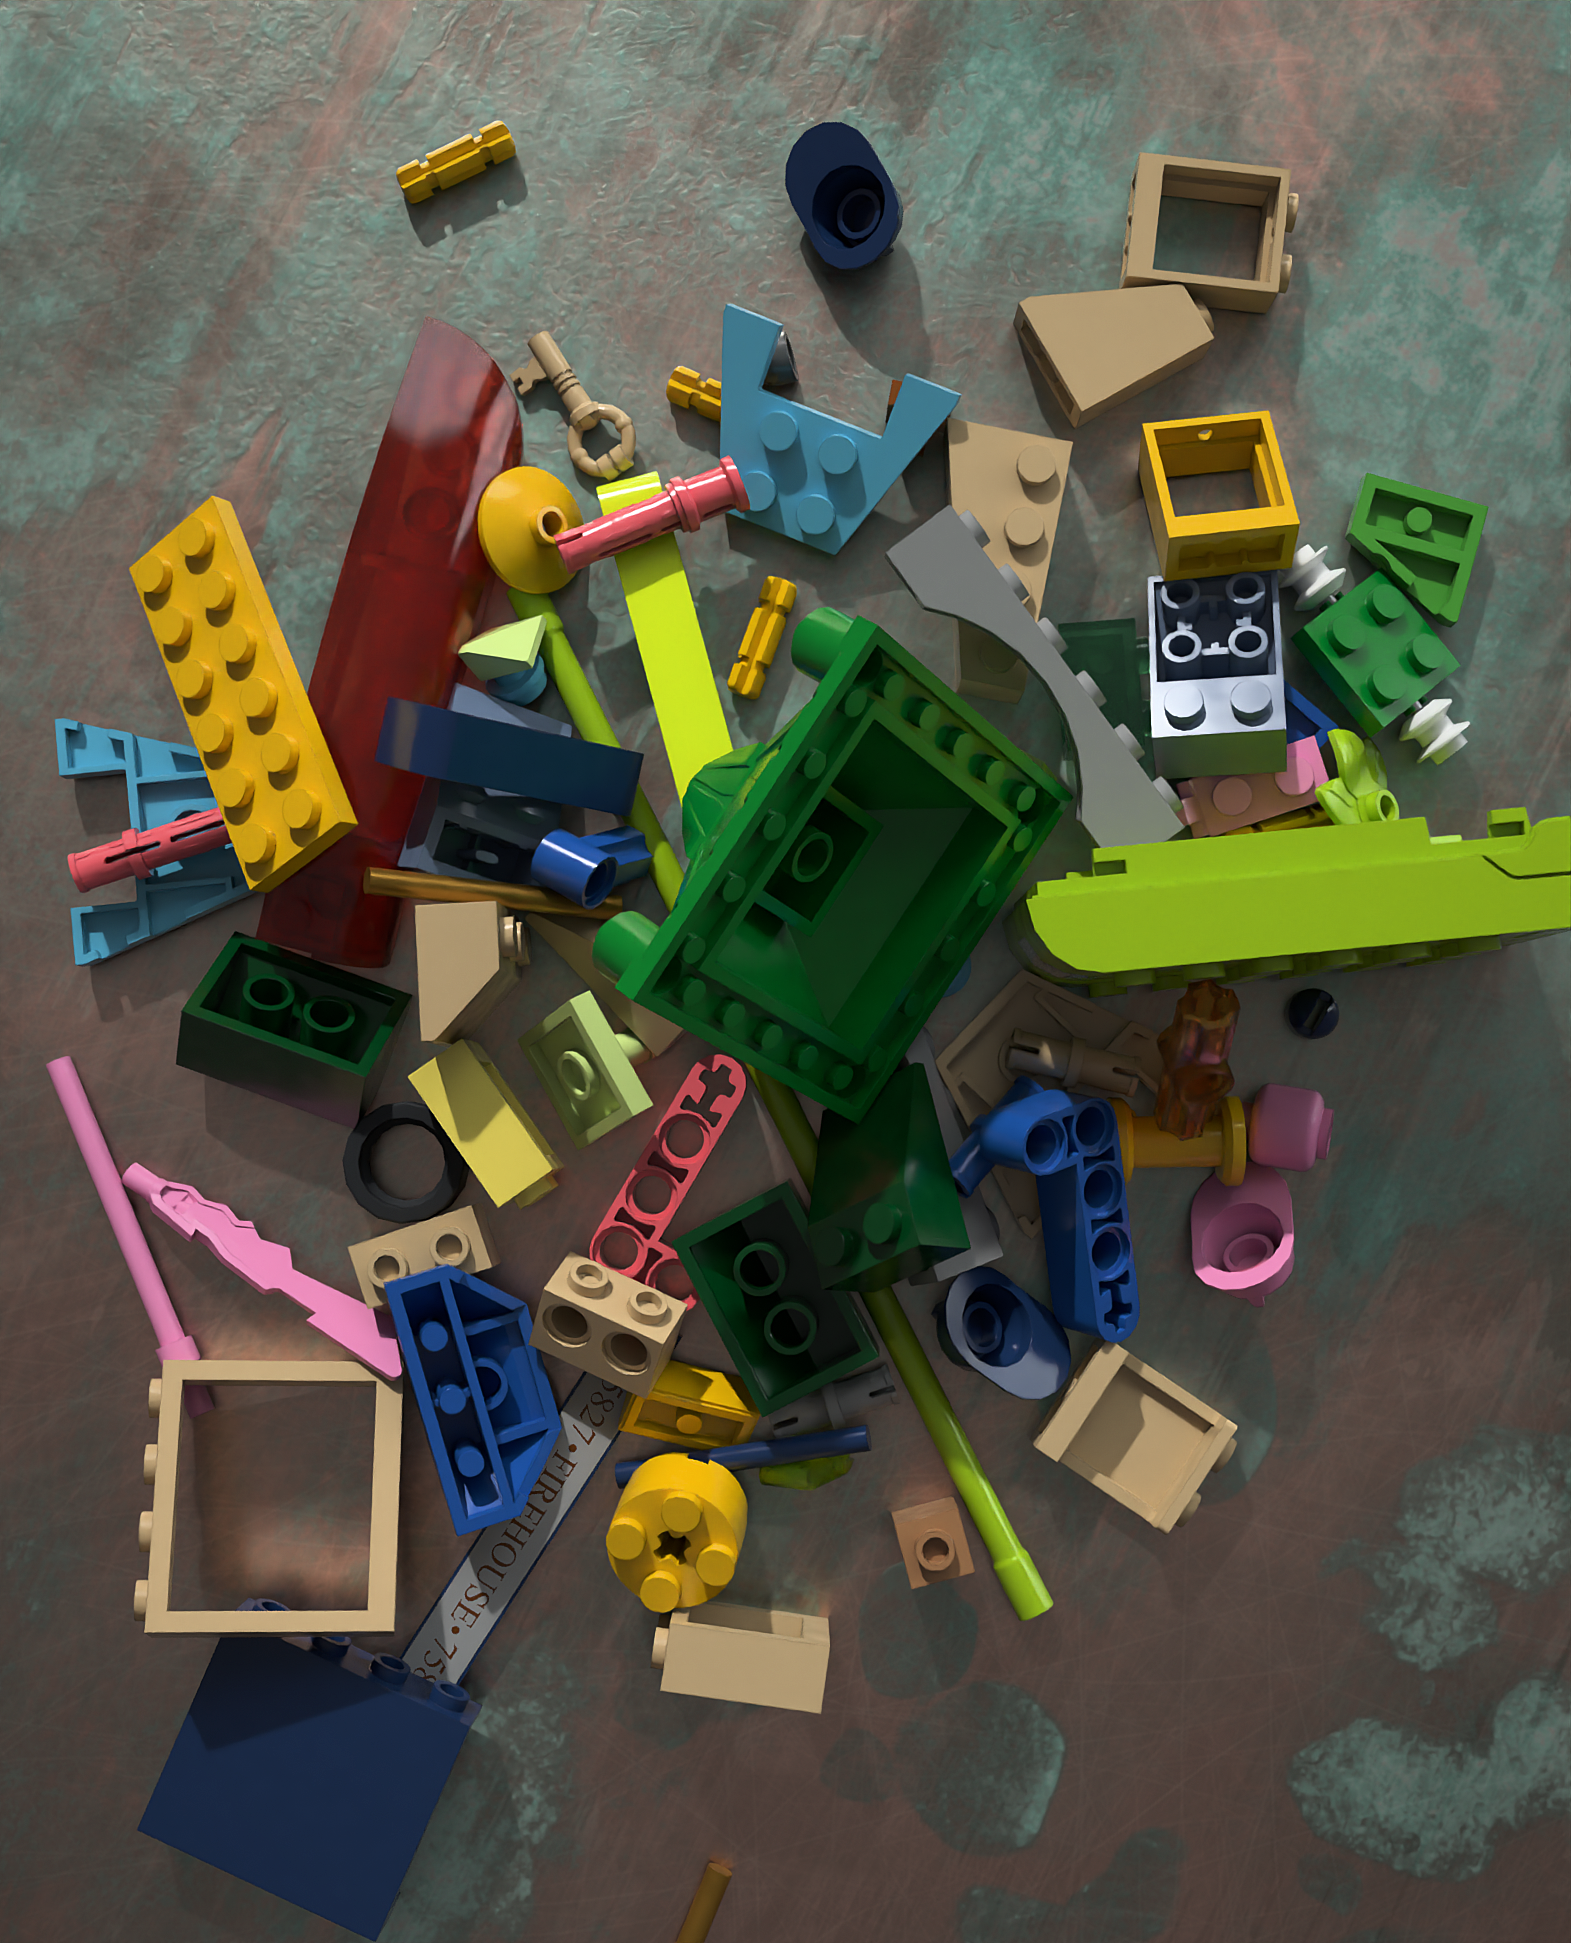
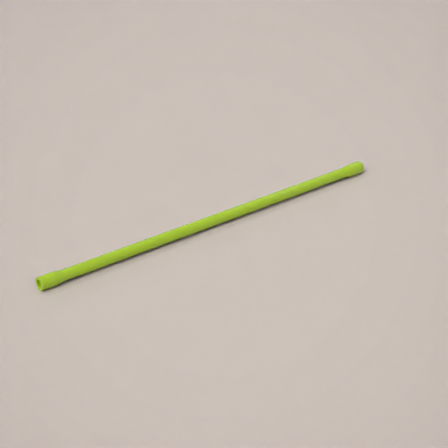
M511 587L506 592V595L519 621L543 615L547 620L538 652L582 740L621 748L565 636L564 625L548 593L528 594ZM638 781L631 817L620 816L625 826H631L645 834L647 849L653 856L648 872L669 914H671L685 873ZM744 1062L810 1196H812L819 1141L793 1089ZM891 1285L875 1293L859 1292L993 1560L994 1571L1019 1621L1029 1620L1042 1614L1052 1607L1054 1603L1029 1553L1021 1546Z

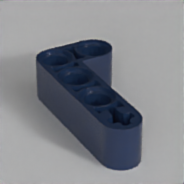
M388 696L374 761L434 778L631 817L644 754Z

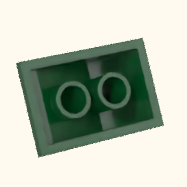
M915 1062L892 1074L859 1125L829 1108L822 1112L808 1219V1231L822 1290L875 1293L971 1249L924 1063Z

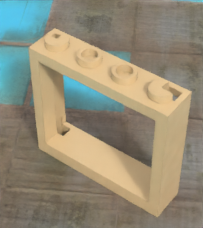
M163 1360L162 1379H151L148 1399L149 1418H159L158 1443L147 1444L144 1456V1484L155 1485L153 1511H142L139 1525V1552H150L148 1580H137L134 1596V1620L145 1621L144 1633L151 1638L395 1636L404 1362H401L402 1373L400 1378L391 1381L365 1363L354 1361ZM185 1385L376 1387L368 1610L170 1611Z

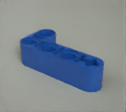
M1053 1089L995 1109L983 1121L979 1133L981 1152L987 1161L992 1164L1035 1174L1051 1298L1056 1320L1064 1328L1112 1343L1122 1342L1136 1328L1140 1316V1302L1118 1124L1114 1108L1108 1101L1099 1097Z

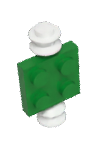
M1309 544L1305 545L1294 554L1292 568L1279 569L1285 578L1278 583V589L1292 586L1300 595L1293 608L1295 611L1313 610L1323 603L1319 608L1322 613L1302 627L1290 639L1370 738L1403 713L1407 717L1412 713V716L1402 725L1399 740L1405 741L1415 738L1423 749L1417 759L1418 764L1430 756L1434 763L1439 765L1468 742L1461 732L1470 725V722L1453 724L1446 715L1452 703L1451 699H1434L1424 707L1422 704L1428 700L1425 694L1461 665L1382 567L1345 596L1341 591L1333 596L1332 594L1343 585L1346 569L1341 568L1330 571L1323 563L1324 556L1328 550L1327 545L1316 553Z

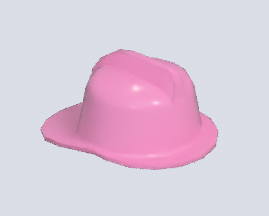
M1246 1162L1244 1179L1240 1186H1225L1217 1178L1215 1172L1202 1183L1194 1196L1191 1210L1192 1262L1195 1274L1206 1286L1223 1291L1239 1299H1248L1254 1307L1259 1308L1264 1307L1265 1296L1282 1287L1290 1277L1295 1260L1292 1199L1286 1181L1274 1168L1260 1166L1254 1162Z

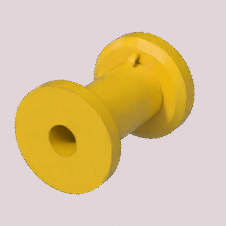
M1222 1096L1215 1104L1213 1115L1137 1116L1123 1098L1108 1097L1106 1099L1114 1108L1117 1118L1125 1186L1132 1178L1133 1168L1214 1167L1217 1178L1225 1186H1240L1242 1184L1246 1167V1127L1242 1103L1238 1096Z

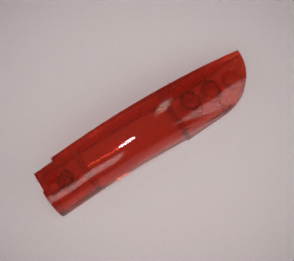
M428 316L425 317L366 487L307 692L308 699L358 825L272 891L265 893L255 937L258 940L311 953V959L358 968H384L390 965L406 898L365 894L363 889L364 874L367 867L409 871L398 867L397 863L426 778L425 775L374 761L387 698L390 696L447 709L455 683L462 685L467 665L459 657L458 652L462 645L477 637L487 601L492 595L497 575L487 561L480 544L477 522L480 501L484 491L495 477L507 470L522 467L524 455V434L520 409L515 394L512 392L495 360L476 341L459 329Z

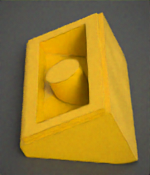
M670 1360L646 1399L627 1391L618 1421V1430L699 1450L748 1443L761 1414L742 1377Z

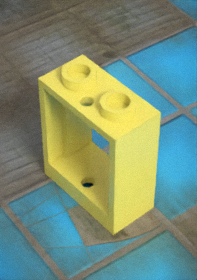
M460 1039L407 1077L498 1208L516 1203L520 1210L526 1206L528 1208L559 1186L553 1175L565 1167L478 1042Z

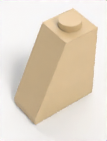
M1183 284L1030 296L1019 302L1013 322L1074 429L1079 428L1203 359L1214 340L1212 334L1214 332V323L1209 310L1199 298L1192 300Z

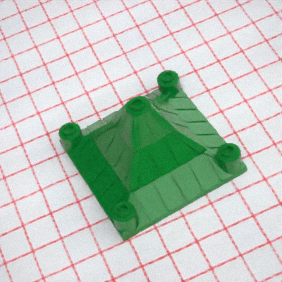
M822 607L808 614L798 624L793 634L790 651L792 663L796 669L820 683L812 696L813 698L766 744L759 742L741 747L705 764L688 784L687 791L682 798V836L686 857L690 859L671 914L666 918L661 927L638 912L627 911L617 914L598 930L593 943L591 957L594 967L603 976L616 984L614 988L635 1003L859 1125L1074 797L880 626L860 615L853 619L834 608Z

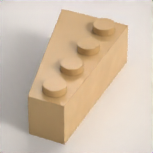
M947 417L943 435L946 506L950 504L958 516L969 510L976 518L991 541L982 549L997 569L1007 563L1019 577L1029 593V596L1021 602L1037 623L1073 442ZM952 618L956 693L1018 704L1025 692L1029 669L1016 655L988 634Z

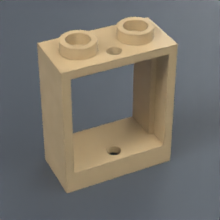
M1140 152L1130 182L1119 289L1183 284L1192 300L1199 298L1206 307L1266 314L1277 294L1286 293L1291 276L1292 255L1282 254L1285 232L1292 233L1294 229L1299 202L1298 194L1289 193L1291 169ZM1161 195L1261 206L1254 281L1153 269Z
M707 1601L692 1607L674 1608L672 1615L660 1613L658 1627H656L650 1668L663 1670L660 1691L821 1714L830 1651L828 1618Z

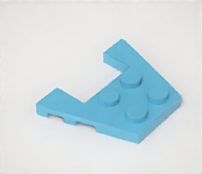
M726 304L723 312L720 459L728 455L732 458L750 503V510L740 513L738 510L733 509L727 513L836 555L925 446L938 427L958 405L962 394L912 374H906L884 434L880 436L764 390L763 384L784 324L736 305Z
M65 718L54 719L59 776L65 779L126 773L131 829L137 828L141 833L218 807L197 748L140 737L132 733L110 728L104 729ZM230 843L208 852L153 869V876L139 880L135 875L137 894L135 902L70 908L75 965L81 967L93 966L258 892L249 889L233 844Z

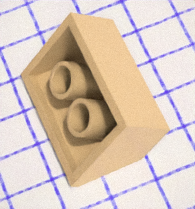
M497 901L415 905L421 1042L450 1047L460 1039L469 1040L522 981L521 966L532 964L531 933L529 927H523V923L519 922V917Z

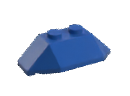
M448 1263L383 1283L426 1439L457 1537L521 1516L529 1499L528 1495L536 1483L562 1429L541 1352L539 1349L528 1345L533 1324L527 1304Z

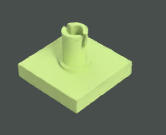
M590 990L567 1001L517 1039L578 1151L601 1139L653 1106L633 1067L651 1061L656 1055L629 1027L614 1035Z

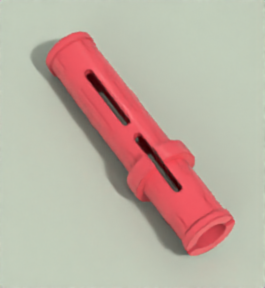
M217 807L141 833L137 828L123 831L122 839L78 854H69L68 864L77 888L84 894L91 889L136 875L139 880L154 875L153 869L208 852L230 844L232 841L220 809Z

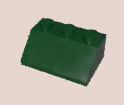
M235 931L181 1010L176 1065L354 1129L362 1117H364L381 1086L410 1008L412 995Z
M791 1177L671 1241L762 1418L878 1358L880 1353V1347L851 1292L822 1290L808 1231L809 1212Z

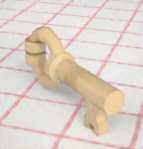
M542 331L533 336L527 345L535 357L529 361L527 368L519 367L509 376L515 383L523 382L517 388L523 396L536 389V384L539 381L549 379L554 384L553 387L558 391V395L562 397L563 403L571 414L569 418L571 425L567 435L570 460L586 474L601 478L606 477L609 481H612L621 474L620 470L624 472L634 465L632 457L636 446V435L632 419L613 405L599 404L590 400L548 331ZM601 419L608 420L615 424V429L621 434L622 443L609 451L610 455L606 453L594 461L588 457V452L582 447L583 432L594 428Z

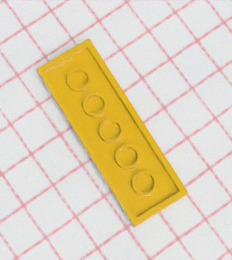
M211 496L136 561L129 570L248 887L252 891L269 893L355 828L358 822L230 501Z

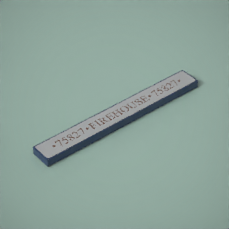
M680 1333L678 1334L674 1349L683 1337ZM586 1371L582 1373L558 1411L562 1429L536 1483L528 1495L529 1499L521 1516L485 1527L481 1530L399 1657L410 1666L411 1673L433 1683L437 1680H444L456 1685L460 1684L622 1432L618 1430V1421L627 1390Z

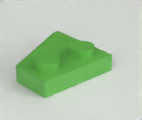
M1366 473L1360 480L1345 539L1378 569L1382 567L1391 580L1439 624L1451 628L1458 622L1489 507Z

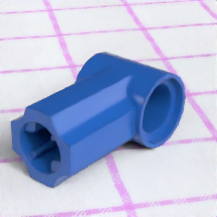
M628 825L580 838L565 829L557 828L551 831L537 847L530 869L531 876L537 882L585 909H594L607 898L613 887L647 876L653 856L647 849L645 834Z

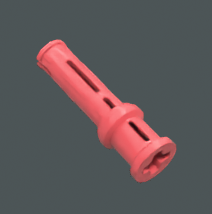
M729 455L719 460V467L687 480H683L679 476L669 480L668 484L664 485V492L592 520V522L553 535L568 574H572L599 560L609 558L678 529H681L683 533L688 531L690 534L700 530L701 522L730 510L736 509L740 513L750 510V503L744 484L732 458Z

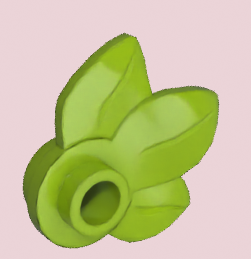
M1345 729L1328 731L1327 736L1335 754L1339 778L1318 786L1315 790V795L1334 824L1342 825L1399 819V808L1396 799L1387 790L1388 776L1384 759L1373 740L1369 736L1360 739L1355 733Z

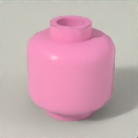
M1267 1083L1257 1092L1254 1103L1242 1101L1248 1153L1250 1159L1255 1164L1297 1172H1307L1314 1166L1317 1158L1327 1159L1333 1128L1334 1109L1325 1108L1324 1099L1318 1091Z

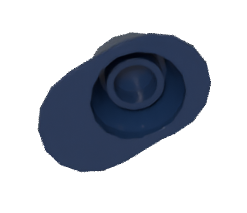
M822 122L806 130L791 149L786 163L785 187L791 204L815 249L825 262L841 270L860 269L876 261L880 256L891 254L894 251L892 244L902 228L904 210L900 194L895 189L870 142L858 129L842 122Z
M977 1266L960 1273L949 1286L946 1299L937 1303L931 1312V1315L936 1320V1332L941 1350L950 1362L965 1371L980 1373L1000 1389L1020 1399L1040 1400L1057 1392L1068 1377L1072 1359L1069 1339L1063 1326L1058 1323L1055 1315L1046 1306L1018 1287L1006 1275L992 1267Z

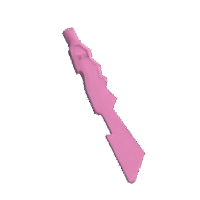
M137 1162L126 1170L121 1183L146 1199L151 1211L187 1241L191 1242L196 1239L207 1246L223 1265L263 1295L279 1292L311 1313L313 1316L306 1322L308 1326L391 1381L400 1378L402 1367L395 1327L391 1316L375 1308L367 1309L366 1304L292 1268L290 1248L261 1240L251 1221H239L227 1205L205 1200L193 1186L169 1182L163 1178L160 1179Z

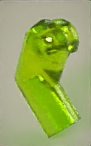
M848 1454L762 1467L759 1470L760 1483L765 1486L813 1491L847 1475L855 1459Z

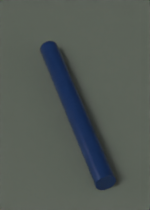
M868 1425L687 1453H689L688 1459L698 1460L708 1464L710 1459L725 1467L729 1472L867 1452L871 1451L872 1443ZM651 1458L616 1463L615 1478L618 1488L624 1489L633 1472Z

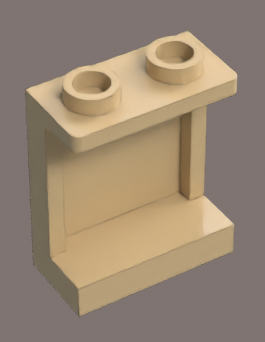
M1095 1338L1029 1440L1035 1448L1056 1462L1060 1461L1143 1517L1164 1535H1167L1174 1524L1180 1528L1183 1527L1196 1511L1201 1500V1494L1196 1491L1208 1472L1211 1470L1214 1473H1218L1231 1458L1237 1445V1441L1232 1436L1238 1426L1116 1343Z

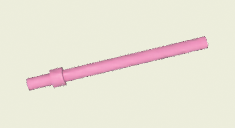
M70 1056L56 1059L48 1063L46 1068L161 1346L155 1352L162 1369L163 1360H200L201 1356L192 1335L187 1337L184 1335ZM185 1385L184 1405L190 1419L215 1409L206 1386Z

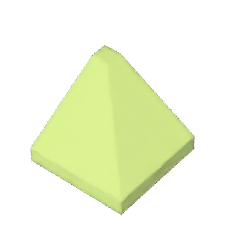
M543 615L491 628L461 645L458 655L480 681L532 669L547 620Z

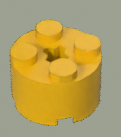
M671 1452L658 1455L644 1462L633 1472L622 1493L606 1535V1547L611 1566L620 1581L632 1593L640 1597L641 1602L646 1608L654 1612L665 1613L674 1608L692 1607L707 1602L727 1586L735 1573L747 1527L748 1504L744 1491L736 1478L725 1467L710 1459L708 1464L698 1460L688 1459L689 1453Z

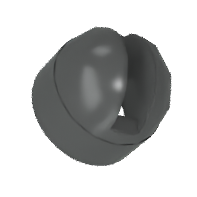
M786 331L781 332L764 384L769 386H781L799 380L795 357Z

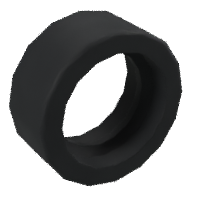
M413 1101L382 1105L362 1117L347 1139L342 1160L346 1185L358 1205L378 1219L398 1224L431 1219L452 1206L466 1186L470 1169L428 1106ZM404 1124L420 1126L432 1133L443 1148L445 1160L442 1178L435 1188L423 1197L412 1200L393 1198L382 1191L371 1175L369 1162L373 1145L381 1134L394 1126Z

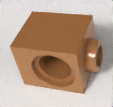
M953 1496L891 1512L911 1589L975 1572L959 1510Z

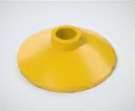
M516 467L495 477L482 495L477 518L480 544L490 566L504 582L524 593L546 594L564 587L572 580L577 571L568 574L553 535L584 525L580 509L574 497L559 479L547 471L536 467Z

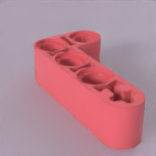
M722 1054L709 1055L699 1060L692 1068L594 1234L589 1247L590 1260L598 1262L609 1269L657 1289L660 1292L658 1277L661 1270L670 1265L684 1267L673 1245L662 1239L744 1099L747 1090V1077L743 1068L733 1058ZM722 1066H725L732 1070L729 1075V1082L736 1086V1089L730 1098L720 1094L713 1102L709 1111L721 1113L722 1115L718 1124L714 1127L702 1114L685 1110L683 1105L689 1096L697 1104H701L708 1091V1086L701 1081L703 1074L706 1070L717 1073ZM682 1120L695 1122L701 1128L704 1135L702 1149L693 1157L684 1158L676 1155L668 1144L670 1129ZM647 1176L662 1178L671 1190L669 1205L661 1212L652 1213L644 1210L636 1199L637 1186ZM623 1232L635 1240L638 1246V1255L633 1265L619 1268L607 1261L603 1246L610 1234ZM694 1287L688 1297L679 1301L688 1304L686 1309L688 1311L694 1307L700 1300V1297Z

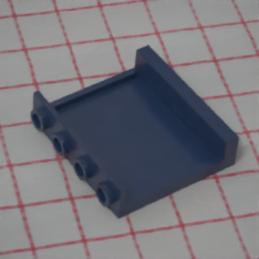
M248 1598L235 1611L291 1610L271 1599L259 1598L254 1600ZM220 1637L137 1830L376 1942L391 1916L401 1893L399 1890L468 1733L483 1705L470 1700L469 1693L452 1682L437 1680L433 1683L411 1673L410 1666L396 1656L387 1653L372 1655L351 1645L350 1637Z

